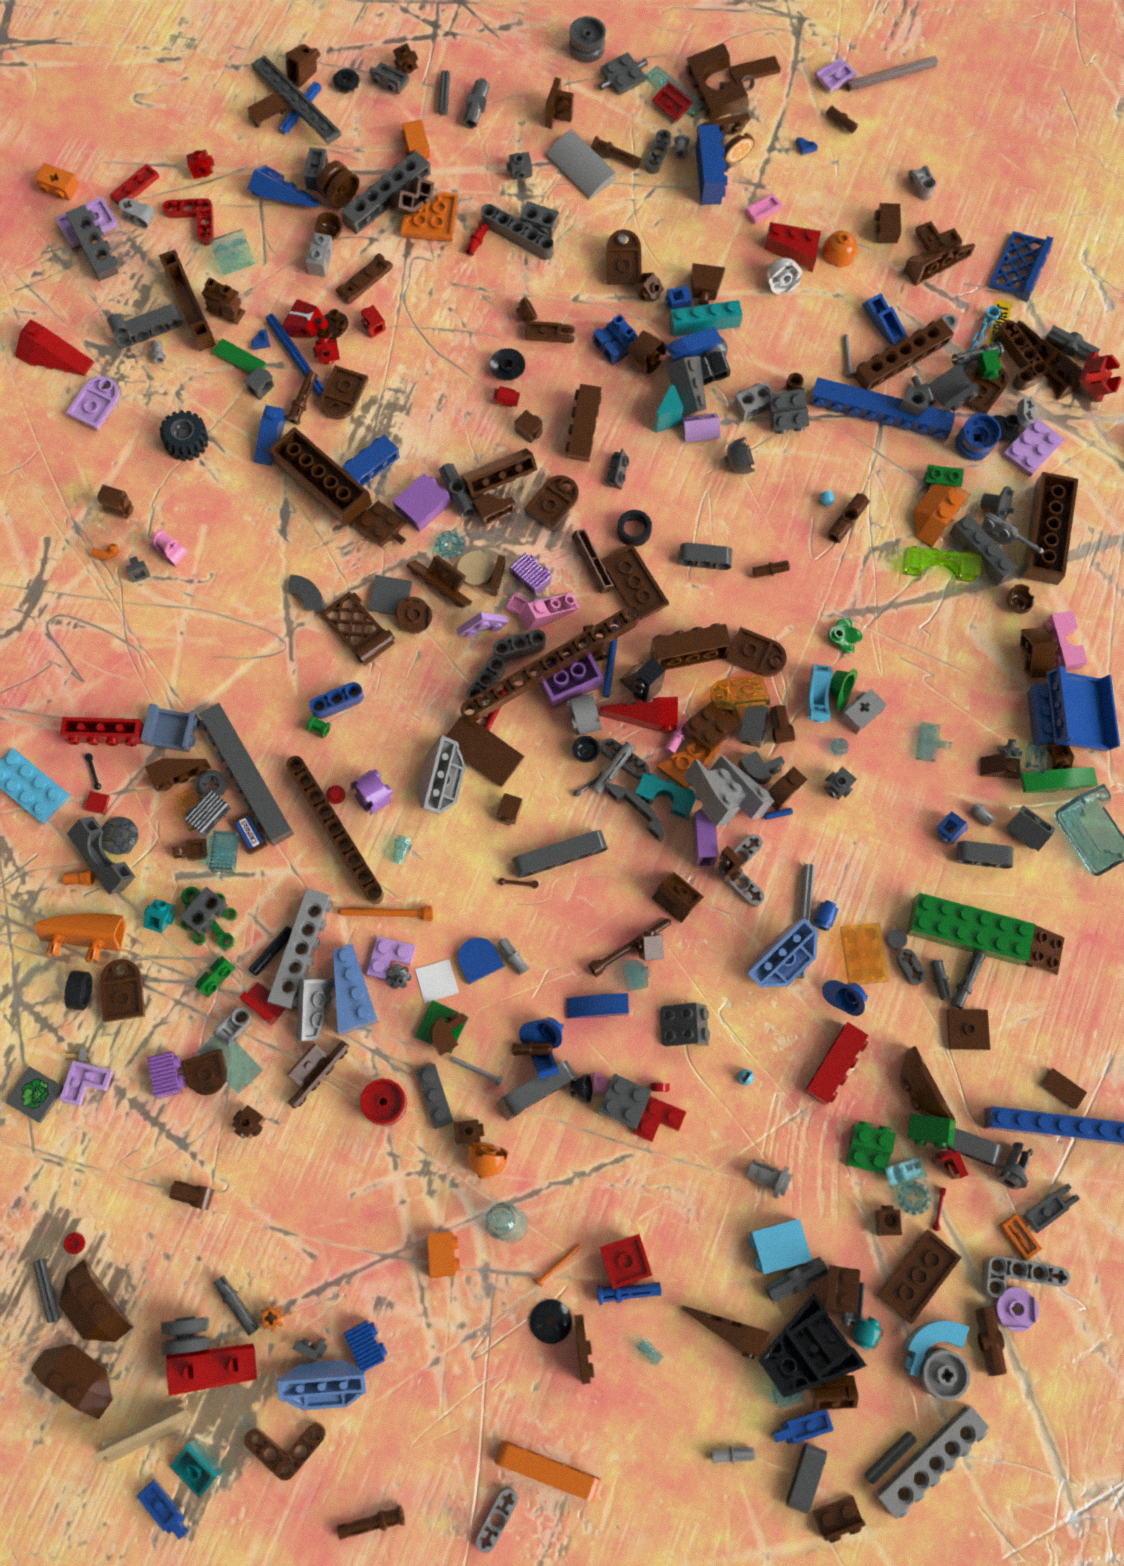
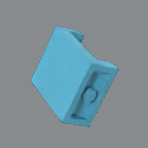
M800 1219L749 1232L748 1243L750 1249L755 1251L756 1258H754L756 1270H760L761 1274L771 1273L812 1261Z

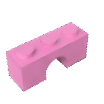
M1068 611L1051 614L1046 620L1045 627L1058 644V650L1055 652L1056 666H1064L1066 671L1082 669L1087 663L1083 645L1074 646L1066 640V636L1072 635L1078 628L1074 612Z

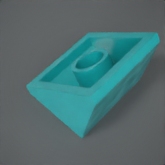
M672 384L656 412L653 430L656 433L680 426L683 405L675 386Z
M195 1439L182 1449L169 1466L198 1498L224 1472Z

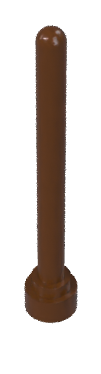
M665 919L649 930H656V933H659L671 925V920ZM638 937L604 959L593 960L588 963L594 976L598 977L603 973L606 966L636 948Z

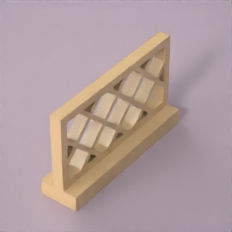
M185 1402L101 1442L103 1450L92 1455L94 1462L106 1457L109 1464L192 1423Z

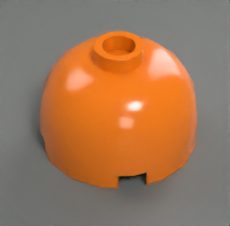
M842 230L836 231L826 239L822 251L823 257L829 264H836V267L848 266L857 255L858 244L851 233Z
M474 1142L472 1146L469 1144L466 1158L468 1167L480 1179L487 1180L489 1177L496 1176L506 1166L509 1155L506 1149L500 1147V1150L494 1149V1144Z

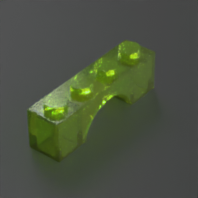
M907 547L903 556V575L921 577L924 570L928 567L941 565L950 569L957 581L976 582L980 576L981 555L973 552L960 553L955 550L941 551L936 548Z

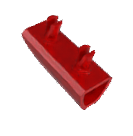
M254 1343L167 1354L168 1396L256 1380L257 1370Z

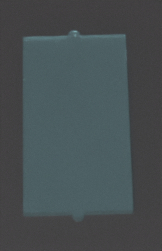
M214 1035L198 1050L202 1055L222 1049L228 1070L226 1082L238 1094L249 1084H253V1080L263 1071L237 1041L232 1046L227 1047L223 1039Z

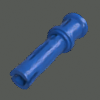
M660 1282L621 1286L612 1289V1286L601 1287L597 1285L599 1305L614 1301L620 1303L623 1299L661 1296Z

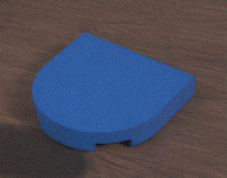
M472 938L466 941L459 950V965L469 985L505 967L495 946L487 939Z

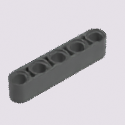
M492 204L482 206L481 222H483V226L484 224L488 225L491 231L543 260H549L553 257L554 241L551 237Z
M596 830L512 858L517 877L524 878L606 851L608 847L602 830Z

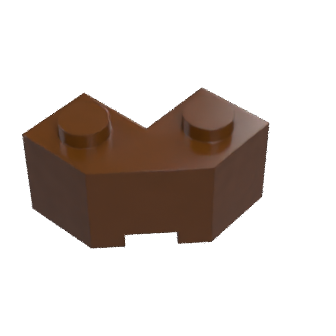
M420 177L411 180L409 192L398 190L392 193L390 211L402 215L415 212L432 200L434 182Z

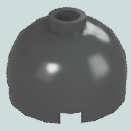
M746 437L734 440L727 449V456H724L727 467L731 466L734 472L742 475L755 472V468H751V465H754L750 446L744 443V441H747Z

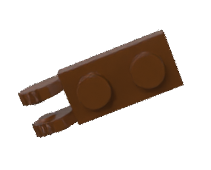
M526 321L525 340L573 343L574 336L570 334L575 332V327L554 322Z

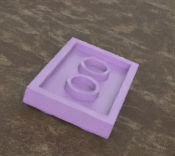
M103 197L85 204L88 211L92 210L96 218L94 223L96 226H100L103 233L118 227V223ZM66 213L56 217L55 219L71 248L79 245L80 242ZM85 225V226L83 227V229H87V228H89L90 226H89V225Z
M1036 418L1035 422L1026 428L1002 456L1031 477L1065 439Z

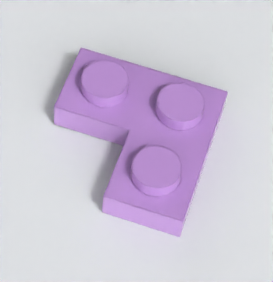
M480 612L458 627L456 631L458 636L473 638L484 629L492 630L493 632L500 631L509 621L507 616Z
M377 936L367 976L386 980V977H388L387 970L390 968L392 961L411 966L416 945Z
M72 1060L59 1101L81 1106L87 1086L104 1091L108 1090L113 1071Z

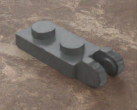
M1069 1183L1051 1193L1023 1214V1217L1035 1233L1040 1232L1080 1199L1077 1194L1072 1195L1066 1201L1062 1199L1061 1196L1072 1188Z

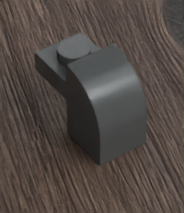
M755 751L741 758L738 766L758 784L769 783L771 775H775L782 770L781 768L785 762L782 756H779L764 764L759 753Z

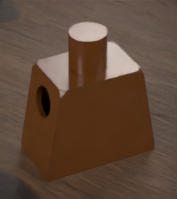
M301 44L286 53L287 78L298 88L302 87L316 73L317 59L321 55L320 51L315 47L311 49L307 45Z
M692 263L690 275L691 294L693 298H699V305H707L709 300H716L723 281L725 267Z

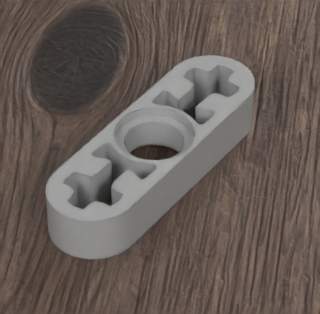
M504 1488L501 1490L476 1538L477 1548L481 1552L488 1553L492 1551L518 1502V1496L514 1489ZM511 1493L514 1502L507 1504L505 1510L509 1512L506 1514L502 1509L496 1508V1506L502 1507L504 1503L502 1496H507ZM495 1513L503 1516L504 1521L500 1526H494L491 1523V1517ZM488 1525L492 1531L498 1533L497 1535L492 1533L490 1536L492 1544H487L484 1547L480 1538L487 1536L489 1529H485V1527Z

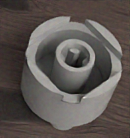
M593 693L567 701L576 735L581 736L602 730Z

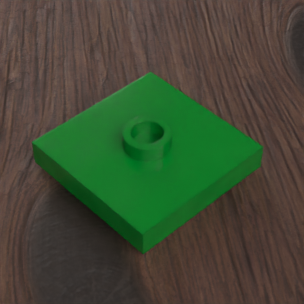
M432 1000L415 1038L432 1045L430 1028L433 1022L438 1017H443L444 1021L447 1022V1017L457 1011ZM466 1022L451 1030L456 1042ZM454 1048L448 1051L447 1053L452 1054Z

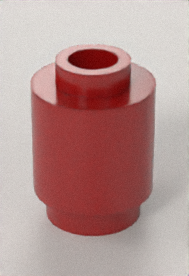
M499 386V389L494 391L493 399L496 400V404L517 407L520 392H516L515 389Z

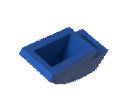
M882 293L862 304L875 327L891 345L898 344L904 337L908 338L894 308H889Z
M628 993L567 998L568 1019L628 1016Z

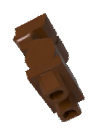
M208 278L205 288L201 292L206 300V311L238 325L246 312L240 308L241 299L238 297V291L232 289L231 286L216 282L213 278Z

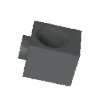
M259 366L244 380L247 391L259 400L274 387L272 374L268 370L261 369Z
M909 386L899 410L919 418L921 411L925 412L929 405V402L926 401L929 394Z

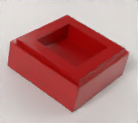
M90 791L84 809L88 812L105 815L110 796Z

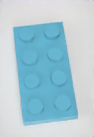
M14 748L0 760V789L42 824H45L71 796Z

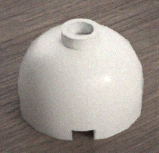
M779 258L769 266L766 280L774 293L780 294L779 292L785 290L786 293H789L800 283L802 271L794 260Z

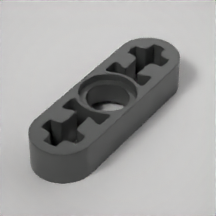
M661 129L656 133L645 165L646 171L650 174H656L660 171L671 142V133L668 130ZM660 149L663 153L656 154L654 150ZM656 160V164L654 166H651L653 164V161Z
M609 738L603 741L601 752L612 761L615 752L612 750L606 751V745L610 746L612 744L613 750L616 752L623 745ZM631 753L629 756L630 762L623 764L621 768L634 778L641 780L644 773H649V766L641 758ZM636 767H638V768L644 767V770H643L644 773H643V772H640V773L638 774Z

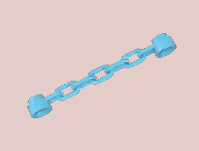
M989 306L982 322L983 328L981 332H977L973 337L971 349L965 352L974 350L975 346H979L985 337V329L990 328L1000 315V309L997 306ZM977 336H978L979 338L981 337L979 343H978V340L975 341V339H976ZM970 362L962 363L961 368L963 371V367L965 366V364H968Z

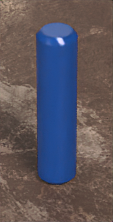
M792 808L765 813L764 818L768 820L791 815L793 810Z

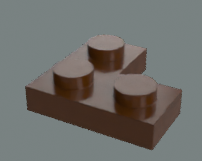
M932 221L917 226L915 229L917 236L928 252L961 246L963 242L955 228L939 234Z

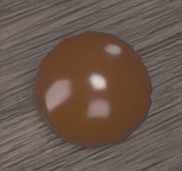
M324 212L318 216L315 224L316 233L330 235L332 241L337 239L341 233L342 223L335 213Z
M1017 584L1008 592L1006 602L1013 612L1018 614L1028 613L1034 606L1035 596L1030 594L1029 586Z

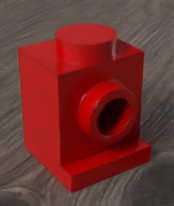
M374 305L361 311L360 314L363 318L361 322L364 328L368 329L371 338L386 330L385 320Z

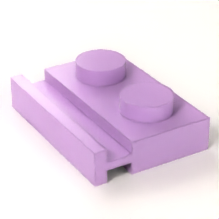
M842 57L820 69L815 74V78L820 80L819 82L829 93L856 77V72L847 62L843 61Z

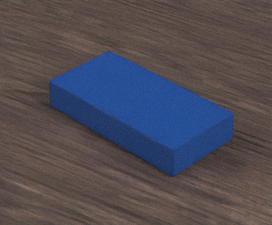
M553 1054L534 1055L532 1057L539 1079L559 1073Z

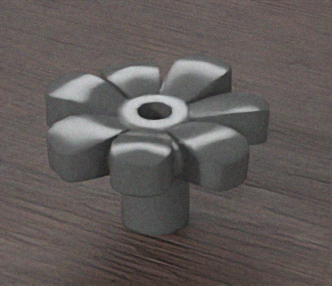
M1008 739L1007 745L998 746V751L1006 753V757H1010V755L1014 757L1022 756V751H1019L1020 748L1015 747V739Z
M395 964L394 970L389 968L387 970V975L389 976L386 977L387 984H391L393 989H397L399 985L405 988L407 986L405 981L411 980V974L408 973L409 969L406 966L401 969L400 964Z

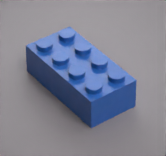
M699 125L695 152L701 205H719L722 203V197H725L726 194L725 186L728 184V177L724 175L726 161H723L724 146H721L723 133L720 132L719 125Z

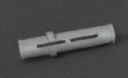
M626 741L607 768L601 771V776L592 787L602 794L606 785L611 780L614 781V776L636 748Z

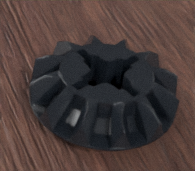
M351 69L339 70L333 77L335 89H338L340 92L345 91L347 93L350 90L354 92V88H358L360 82L358 74Z

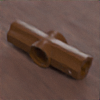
M857 493L848 506L843 509L842 514L827 533L829 540L834 543L842 541L870 503L866 495Z
M995 1307L975 1309L979 1328L977 1335L978 1344L981 1352L984 1354L987 1376L1007 1374L1003 1354L1005 1343L1002 1332L998 1328Z

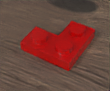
M650 1096L637 1129H635L633 1134L653 1142L659 1124L679 1131L686 1111Z

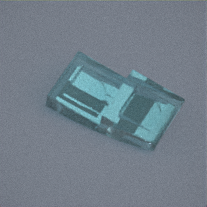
M921 1156L884 1167L890 1188L909 1184L911 1181L927 1177Z

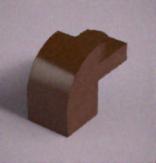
M794 766L768 791L774 800L772 806L777 811L808 780Z
M455 1012L447 1017V1022L444 1021L443 1017H438L433 1022L430 1028V1040L438 1055L442 1056L458 1046L451 1030L467 1021L464 1013L458 1014Z

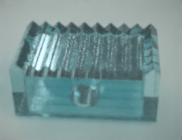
M213 831V836L209 837L211 853L206 858V865L209 866L211 872L235 874L240 839L238 832Z

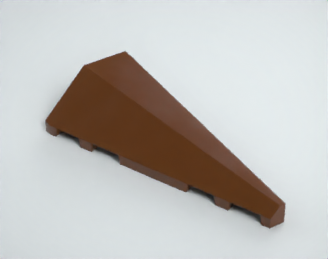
M1019 320L1017 323L1018 327L1048 366L1045 377L1048 380L1047 383L1053 389L1055 397L1060 400L1076 390L1081 385L1079 378L1083 368L1031 327Z

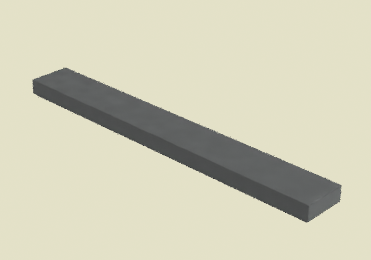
M265 55L251 64L252 68L328 145L342 136L341 131Z

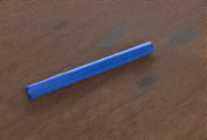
M272 313L267 315V323L305 377L307 370H313L275 315ZM316 378L313 390L317 396L321 397L324 386Z

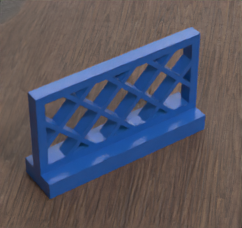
M1013 231L989 284V288L1022 296V301L1028 302L1049 256L1054 238L1047 236L1045 240ZM1014 238L1020 239L1023 243L1015 245L1013 240ZM1035 243L1039 244L1040 247L1032 250L1030 245ZM1026 247L1028 252L1021 254L1018 249ZM1015 251L1017 256L1009 258L1008 253ZM1032 256L1034 261L1026 263L1024 258ZM1020 260L1023 265L1015 268L1013 262ZM1009 264L1011 269L1004 272L1002 266ZM1026 269L1028 274L1020 276L1018 271ZM1014 273L1017 278L1009 281L1007 275ZM1002 277L1005 280L1003 284L995 283L997 279ZM1020 282L1022 288L1020 290L1014 288L1012 285Z

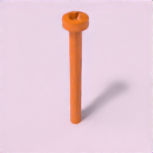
M580 1244L576 1245L540 1278L536 1277V1283L542 1287L544 1285L543 1281L582 1248Z

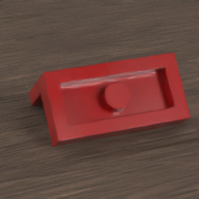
M257 982L248 993L244 991L239 998L273 1025L286 1009L270 1005L267 1002L270 991Z

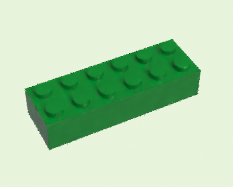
M919 893L913 900L906 935L972 953L977 951L987 957L1022 966L1029 961L1035 924Z

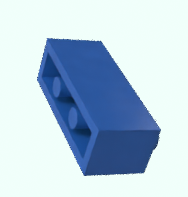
M384 434L382 437L376 438L370 446L363 448L353 459L347 460L343 470L360 485L364 486L400 458L399 450Z
M1034 684L1027 691L1033 745H1048V743L1054 742L1048 684Z

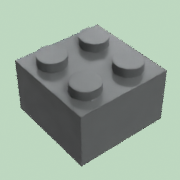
M614 1074L597 1114L635 1130L652 1090Z

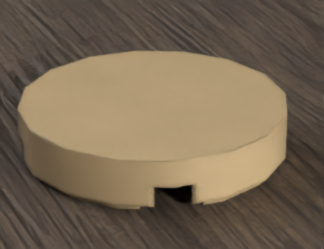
M471 551L464 554L457 565L458 570L466 575L464 582L471 587H481L487 584L494 573L491 558L480 551Z

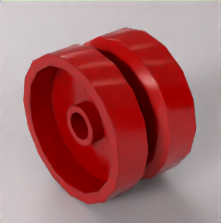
M381 1078L373 1080L365 1087L361 1094V1110L366 1118L376 1125L385 1127L394 1125L402 1119L407 1110L408 1102L405 1092L399 1084L391 1079ZM386 1098L387 1104L382 1106L380 1101H384Z

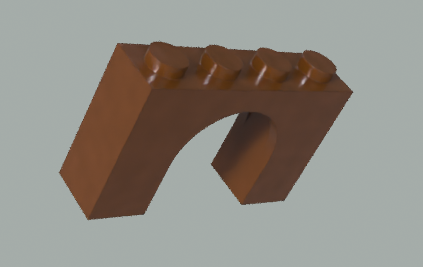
M724 43L688 57L687 66H685L687 75L692 78L693 88L698 91V99L704 104V113L709 115L710 120H715L748 106V94L742 82L721 90L713 89L705 83L711 75L730 67V55Z

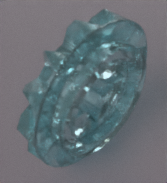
M445 531L436 538L435 548L442 558L447 557L451 559L452 557H458L461 552L463 553L464 540L457 532ZM449 539H451L452 545H455L451 547V550L445 546L448 545Z
M909 1181L899 1188L897 1198L899 1206L904 1212L911 1215H920L929 1208L931 1196L924 1184L917 1181ZM913 1192H915V1196L922 1198V1200L915 1201L914 1207L912 1200L906 1198L912 1195Z

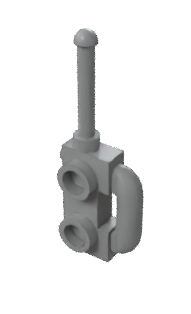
M991 512L985 515L982 528L985 529V532L991 539L1002 545L1010 544L1017 539L1039 554L1044 552L1043 548L1021 537L1015 526Z

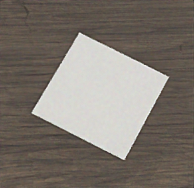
M449 959L415 969L424 1003L459 993Z

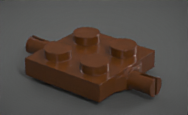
M377 501L371 508L365 509L360 514L361 517L354 523L355 529L381 548L393 539L401 545L406 541V538L399 534V531L406 525V520L380 501Z

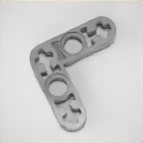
M752 834L734 850L735 854L737 852L744 853L746 858L743 861V866L759 852L763 841L760 836ZM749 840L752 842L756 840L758 842L756 844L757 847L753 846L748 852L746 849L751 843ZM719 865L718 875L724 880L726 874L723 873L724 868ZM741 872L740 877L737 879L745 880V888H738L736 880L734 882L730 880L727 883L750 906L757 907L764 900L763 891L743 872ZM749 886L752 887L750 892L753 895H755L756 893L759 894L758 900L752 901V895L749 892L747 893V895L744 894V892L748 890Z

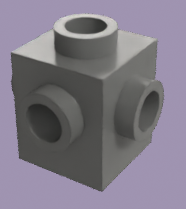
M529 152L510 154L509 162L506 163L507 172L511 173L512 180L532 177V163Z
M842 766L836 774L832 772L825 779L827 784L824 788L830 797L839 800L842 796L846 798L853 790L851 786L857 779Z

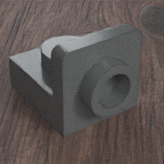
M322 1337L317 1347L314 1348L313 1342L303 1338L302 1341L296 1340L292 1349L313 1360H317L318 1357L322 1358L326 1352L328 1345L325 1343L327 1339Z

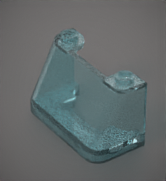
M1105 784L1075 797L1055 812L1056 822L1089 872L1094 876H1100L1124 863V835L1104 807L1111 801V794Z

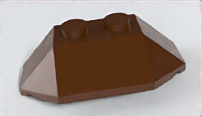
M914 1046L908 1049L900 1074L902 1080L900 1083L904 1091L908 1092L912 1098L910 1102L913 1108L922 1115L956 1120L917 1047Z
M85 1259L66 1273L59 1306L83 1340L117 1342L134 1328Z
M74 1344L44 1350L31 1368L42 1385L76 1410L98 1420L113 1400L107 1368Z

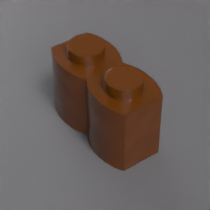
M107 485L101 486L97 499L102 504L103 511L127 519L133 512V505L127 493Z

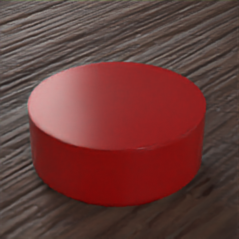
M650 1083V1090L669 1092L670 1083Z

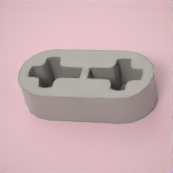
M1025 397L1017 404L1018 422L1026 428L1035 422L1036 408L1034 402L1029 397Z

